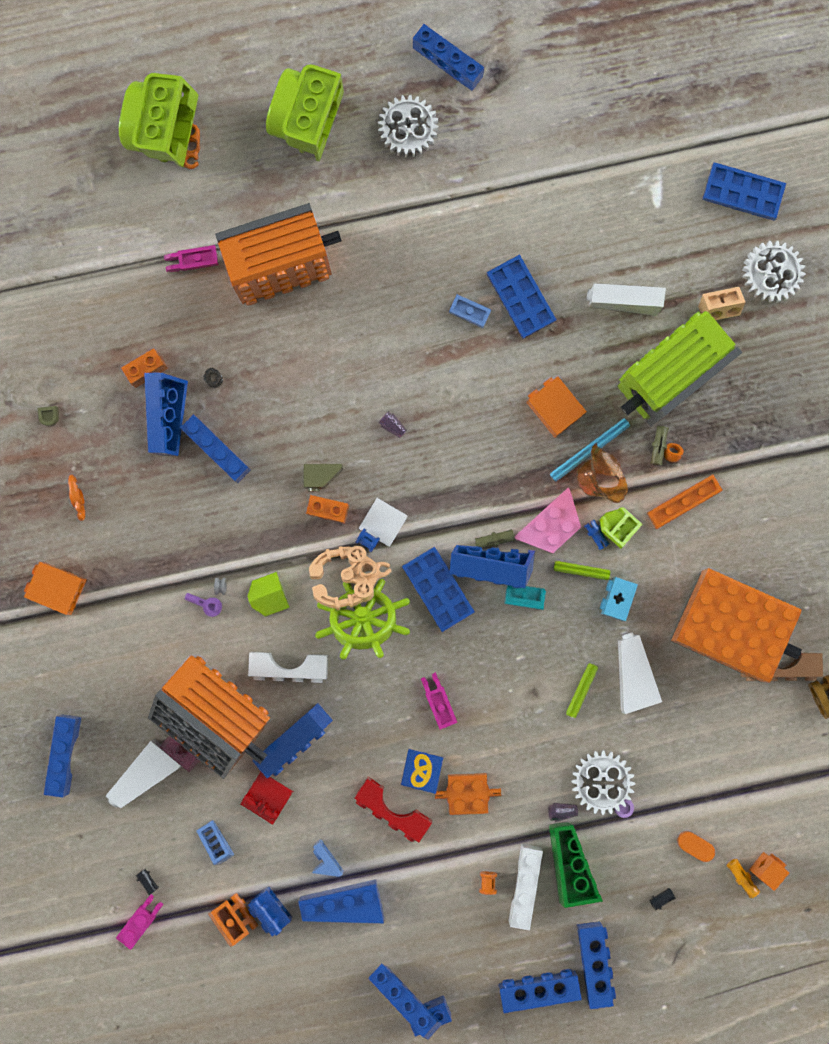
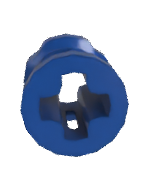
M364 528L355 543L362 544L369 549V552H372L380 538H375L366 532L367 530Z

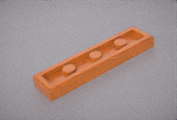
M712 474L647 512V515L655 528L658 529L723 490Z

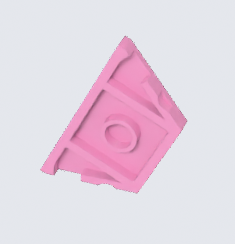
M567 488L525 526L515 536V540L553 554L581 528L570 489Z

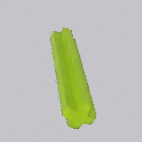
M555 561L553 567L554 571L603 580H609L610 570L561 561Z
M591 663L587 665L566 714L572 718L577 717L598 670L596 665Z

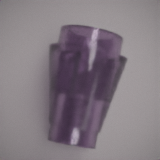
M389 411L378 422L381 424V428L398 438H401L407 431L395 414H391Z
M554 802L553 805L548 806L550 821L559 822L578 816L577 805Z

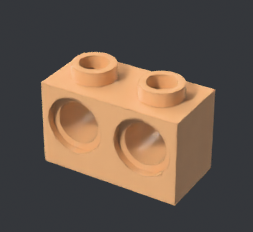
M740 287L703 294L698 308L701 314L707 311L715 320L741 315L745 300Z

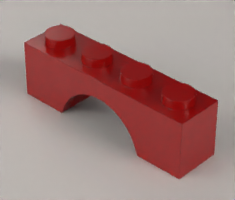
M368 776L354 797L357 800L356 804L363 809L368 807L373 811L372 815L379 820L385 819L389 822L388 826L393 830H401L405 833L404 837L409 841H417L419 843L431 826L432 820L417 809L408 814L392 812L386 806L383 799L384 787Z

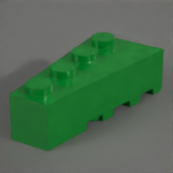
M568 821L549 824L559 903L564 908L603 902L574 826Z

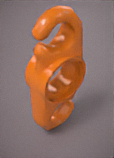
M195 124L192 125L195 133L190 135L189 143L194 142L196 148L192 151L187 150L184 163L185 168L194 169L199 165L197 161L192 165L187 163L189 158L199 159L200 130Z
M70 475L68 478L70 501L78 512V519L84 521L86 514L84 496L81 489H78V485H76V477Z

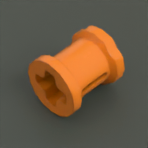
M482 871L480 873L482 885L479 893L485 895L497 894L495 889L497 873Z

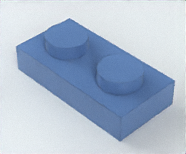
M457 294L449 313L484 328L491 309Z

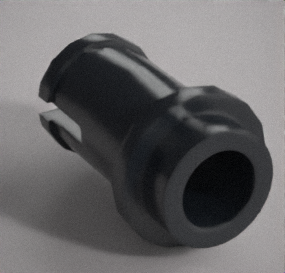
M145 868L136 875V881H140L147 894L150 895L159 886L150 876V871H147Z
M667 888L657 896H651L652 899L649 901L656 911L658 909L662 910V906L676 898L672 890Z

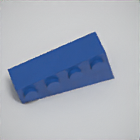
M144 373L148 452L162 456H178L182 431L180 427L183 424L188 381L164 373Z
M456 545L451 553L450 574L461 578H474L477 581H489L497 585L505 584L514 588H526L533 572L535 551L528 550V553H519V549H511V552H501L499 548H490L485 551L482 550V547Z
M317 703L263 750L267 756L261 764L254 759L252 762L266 778H269L272 774L277 776L284 769L282 765L286 762L291 764L297 758V752L300 750L302 753L311 746V740L314 738L316 740L320 739L325 734L324 729L333 720Z
M376 879L300 896L298 901L302 921L384 924L385 917Z

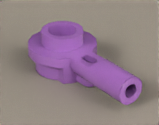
M187 593L185 596V600L203 607V611L208 616H217L222 611V603L217 598L204 600L190 593Z

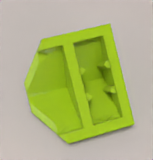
M624 507L606 512L599 520L601 531L620 549L643 525Z
M277 572L252 581L247 597L251 607L266 617L290 608Z

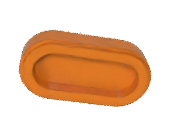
M684 831L678 836V845L685 852L703 862H709L714 858L715 848L706 840L690 831Z

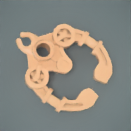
M340 546L339 549H326L309 567L311 579H321L324 574L323 565L331 562V558L338 556L341 559L348 558L352 566L342 570L341 578L345 583L356 584L354 586V594H348L347 599L338 600V597L328 596L327 589L323 584L312 587L313 596L317 602L337 610L347 606L352 608L362 602L370 601L374 596L373 587L377 580L392 572L389 568V563L374 562L367 556L365 549L361 546ZM382 566L389 568L385 572H380V567Z

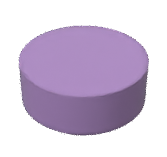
M625 799L626 807L620 804L619 812L614 808L615 813L622 818L631 816L634 811L633 803Z

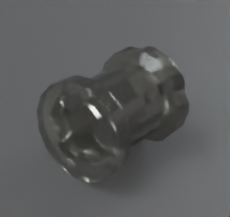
M209 368L205 371L203 377L210 387L218 388L222 385L223 376L217 369ZM213 374L216 376V377H215V380H216V381H214V382H212V380H211V379H212V376H211V375H213Z

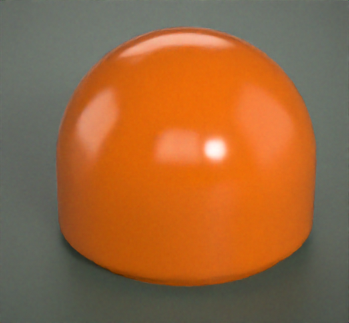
M676 443L667 444V449L664 450V458L672 463L679 461L684 452L683 448ZM675 448L678 453H673L669 449Z

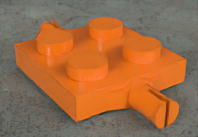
M487 773L448 775L446 791H436L435 799H447L450 815L488 813L490 797H501V788L489 789Z

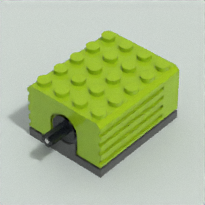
M698 311L685 325L682 324L670 337L667 336L655 349H651L639 362H635L619 379L618 388L628 401L621 406V409L627 416L637 409L644 419L647 418L646 422L652 427L743 352L738 346L734 347L736 344L709 312L704 311L701 314Z

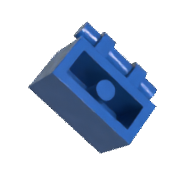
M269 886L248 904L250 914L260 920L264 932L270 933L272 937L274 935L277 936L282 931L281 929L289 924L293 918Z

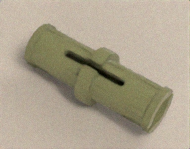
M657 426L655 441L652 442L653 452L650 462L652 465L662 466L664 450L667 449L668 427Z
M512 529L500 533L492 532L491 535L475 538L476 546L482 547V549L491 546L499 547V544L515 541Z

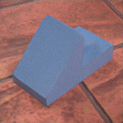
M322 839L317 841L313 846L315 849L313 852L317 859H322L323 862L315 867L312 873L336 877L342 876L344 872L342 867Z

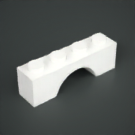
M249 653L248 676H253V680H265V677H273L272 681H284V678H292L293 682H303V678L311 679V682L323 683V679H327L328 655L309 654L301 666L294 669H286L274 661L271 653Z
M521 843L517 884L509 915L510 927L530 930L543 853L539 846Z

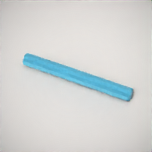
M625 418L619 421L551 472L552 479L554 481L561 479L629 428V422Z

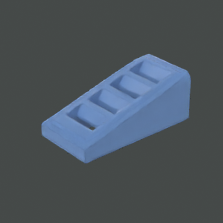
M214 820L196 830L214 865H220L234 856L231 847ZM213 829L214 832H212L208 836H205L206 832ZM216 836L217 839L210 843L209 840ZM220 843L221 846L214 850L213 847ZM224 850L225 853L218 857L217 854Z

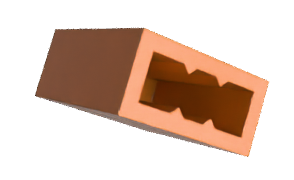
M558 376L555 379L551 377L543 383L544 387L540 391L535 389L528 395L530 399L527 401L529 407L554 438L587 412Z
M39 561L32 570L33 577L31 582H28L25 586L24 598L65 615H72L87 579L46 562Z

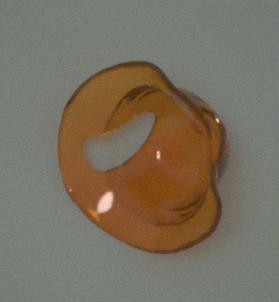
M596 442L592 446L591 456L576 472L578 483L582 491L588 496L604 497L611 502L620 503L624 500L628 491L621 465L613 455L599 448ZM595 473L617 477L618 485L611 488L600 487Z

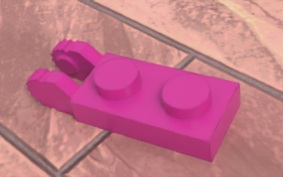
M215 245L180 250L176 253L164 255L165 261L179 259V264L166 266V272L170 273L219 265Z
M435 672L432 674V678L436 683L437 689L430 691L425 677L421 678L439 730L458 722L444 687L441 686Z
M150 894L143 905L139 906L116 937L118 941L130 950L135 946L156 918L155 915L164 905L162 902L158 903L152 913L146 909L153 901L154 896Z

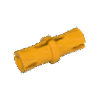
M738 859L728 862L727 867L735 876L738 885L743 887L749 898L756 897L760 890L753 883L749 872L743 869Z

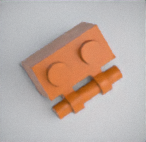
M237 893L230 897L234 902L233 906L226 900L208 913L230 947L249 934L245 927L247 924L252 930L259 926L245 906L246 902ZM236 910H239L244 917L242 921L235 913Z

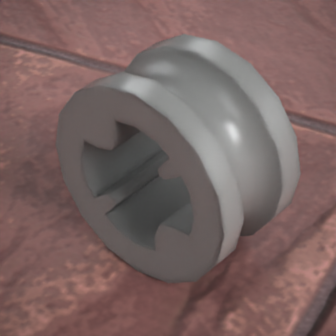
M215 578V595L219 593L225 595L227 587L226 578L222 580Z

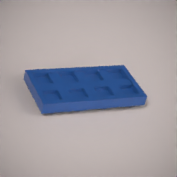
M714 162L702 200L775 221L786 183Z
M520 254L486 273L522 339L556 322L557 319Z
M435 546L402 566L441 632L475 612L456 580L450 574L448 567Z

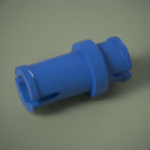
M594 519L590 521L593 527L589 523L584 525V527L588 530V536L593 538L598 549L602 550L604 546L601 541L605 547L610 543L601 531V526L597 525Z

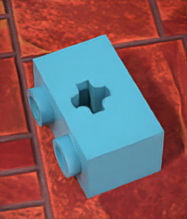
M617 577L609 580L606 586V591H608L606 599L603 598L600 604L601 614L626 621L638 584ZM619 594V598H621L622 600L621 602L616 603V600L613 599V597Z

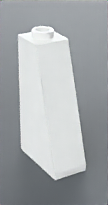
M593 284L592 288L588 289L587 301H590L589 307L657 316L664 307L666 288Z
M633 632L622 635L623 639L618 640L621 711L624 714L662 702L640 635H634Z
M156 739L151 740L106 795L109 799L108 802L112 806L121 809L182 767L184 763Z

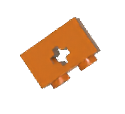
M153 348L121 367L130 384L137 388L145 383L144 373H162L168 367L160 354Z
M310 495L306 514L345 524L349 504Z
M763 852L749 869L773 891L789 875V872L785 869L787 865L772 853L767 855Z

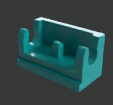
M507 585L504 604L544 610L546 591L543 588L530 586L514 588Z

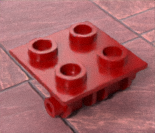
M260 771L240 805L273 825L294 791L272 777L266 778Z

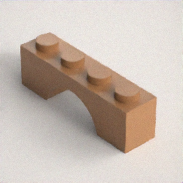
M801 653L798 660L795 659L789 666L777 668L771 681H778V677H785V681H797V677H805L806 681H816L817 677H823V654ZM741 673V677H746V681H758Z

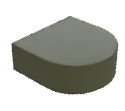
M57 406L37 408L40 423L51 427L58 422L59 410Z

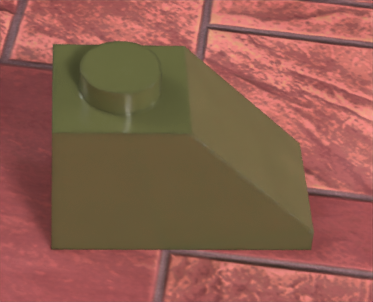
M304 464V488L308 489V492H320V489H325L343 471V465Z

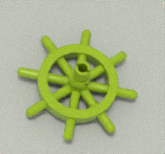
M379 579L374 587L373 598L367 601L365 607H362L361 604L353 606L355 611L345 609L346 607L337 610L318 602L317 607L319 609L330 612V627L317 631L315 637L321 639L333 634L344 645L340 653L342 660L348 657L351 649L364 650L373 648L378 658H382L384 653L380 645L393 632L406 636L410 634L408 628L396 625L395 610L409 605L410 600L404 598L392 603L389 597L381 592L385 585V580ZM343 582L346 593L339 597L338 600L347 599L348 594H354L351 583ZM375 603L382 606L378 609L372 610ZM386 613L388 614L387 621L376 618ZM340 615L347 618H351L349 620L338 623ZM372 625L382 629L374 634ZM354 626L350 635L343 631Z

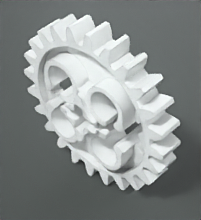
M402 95L401 101H398L395 97V104L388 102V108L383 107L384 114H379L381 121H378V127H380L378 134L382 135L380 139L381 141H386L385 147L391 145V153L397 150V156L404 152L405 157H407L408 153L411 152L412 156L415 157V151H418L421 155L422 148L428 151V144H434L432 138H437L436 131H438L439 126L435 125L438 123V118H434L436 111H431L432 105L425 106L426 100L420 103L418 96L415 100H412V96L409 95L408 100H405V97ZM413 113L420 115L421 123L428 117L426 121L428 127L425 124L422 125V132L424 133L422 136L414 134L416 131H419L418 119L411 116ZM396 116L402 118L398 121L399 134L405 136L402 140L396 138L395 129L390 134V128L388 127V125L391 128L395 127L393 118Z
M769 241L766 246L764 243H761L759 248L755 247L753 253L750 252L747 255L749 259L744 261V264L747 266H744L742 271L747 273L742 278L748 279L744 285H751L749 292L755 291V298L760 294L761 301L767 297L769 303L774 298L776 303L781 301V297L785 301L788 299V295L792 297L795 294L794 291L800 289L799 285L804 282L801 278L806 275V273L801 272L805 265L799 264L803 258L797 259L798 251L792 253L793 246L787 249L786 243L779 246V241H776L774 245ZM770 250L769 260L774 256L781 258L782 263H778L776 260H773L771 263L768 262L764 266V271L758 268V264H762L766 260L765 256ZM783 273L789 275L790 280H785L781 283L783 288L778 291V294V284L773 288H769L766 285V281H770L772 284L776 281L779 282L783 278Z
M602 750L601 756L596 751H594V757L587 754L588 760L585 761L581 758L580 760L583 765H576L579 771L572 773L577 777V779L571 780L572 783L577 784L572 790L579 792L575 798L582 797L580 805L587 803L586 810L594 807V814L597 813L598 809H601L602 815L605 814V810L612 814V808L619 812L620 804L626 807L625 799L631 801L628 793H634L630 789V786L635 785V782L630 781L634 774H628L631 767H624L627 761L619 762L620 755L613 758V752L611 751L608 756H606L604 750ZM596 767L599 770V774L597 777L592 778L593 781H601L602 777H605L606 781H614L613 778L608 776V770L614 767L618 770L617 779L620 780L626 776L622 783L626 790L617 786V797L610 798L608 790L614 787L613 784H605L604 788L600 784H592L593 787L598 788L599 793L596 797H590L588 795L590 788L588 785L581 789L584 783L581 775L589 779V768Z

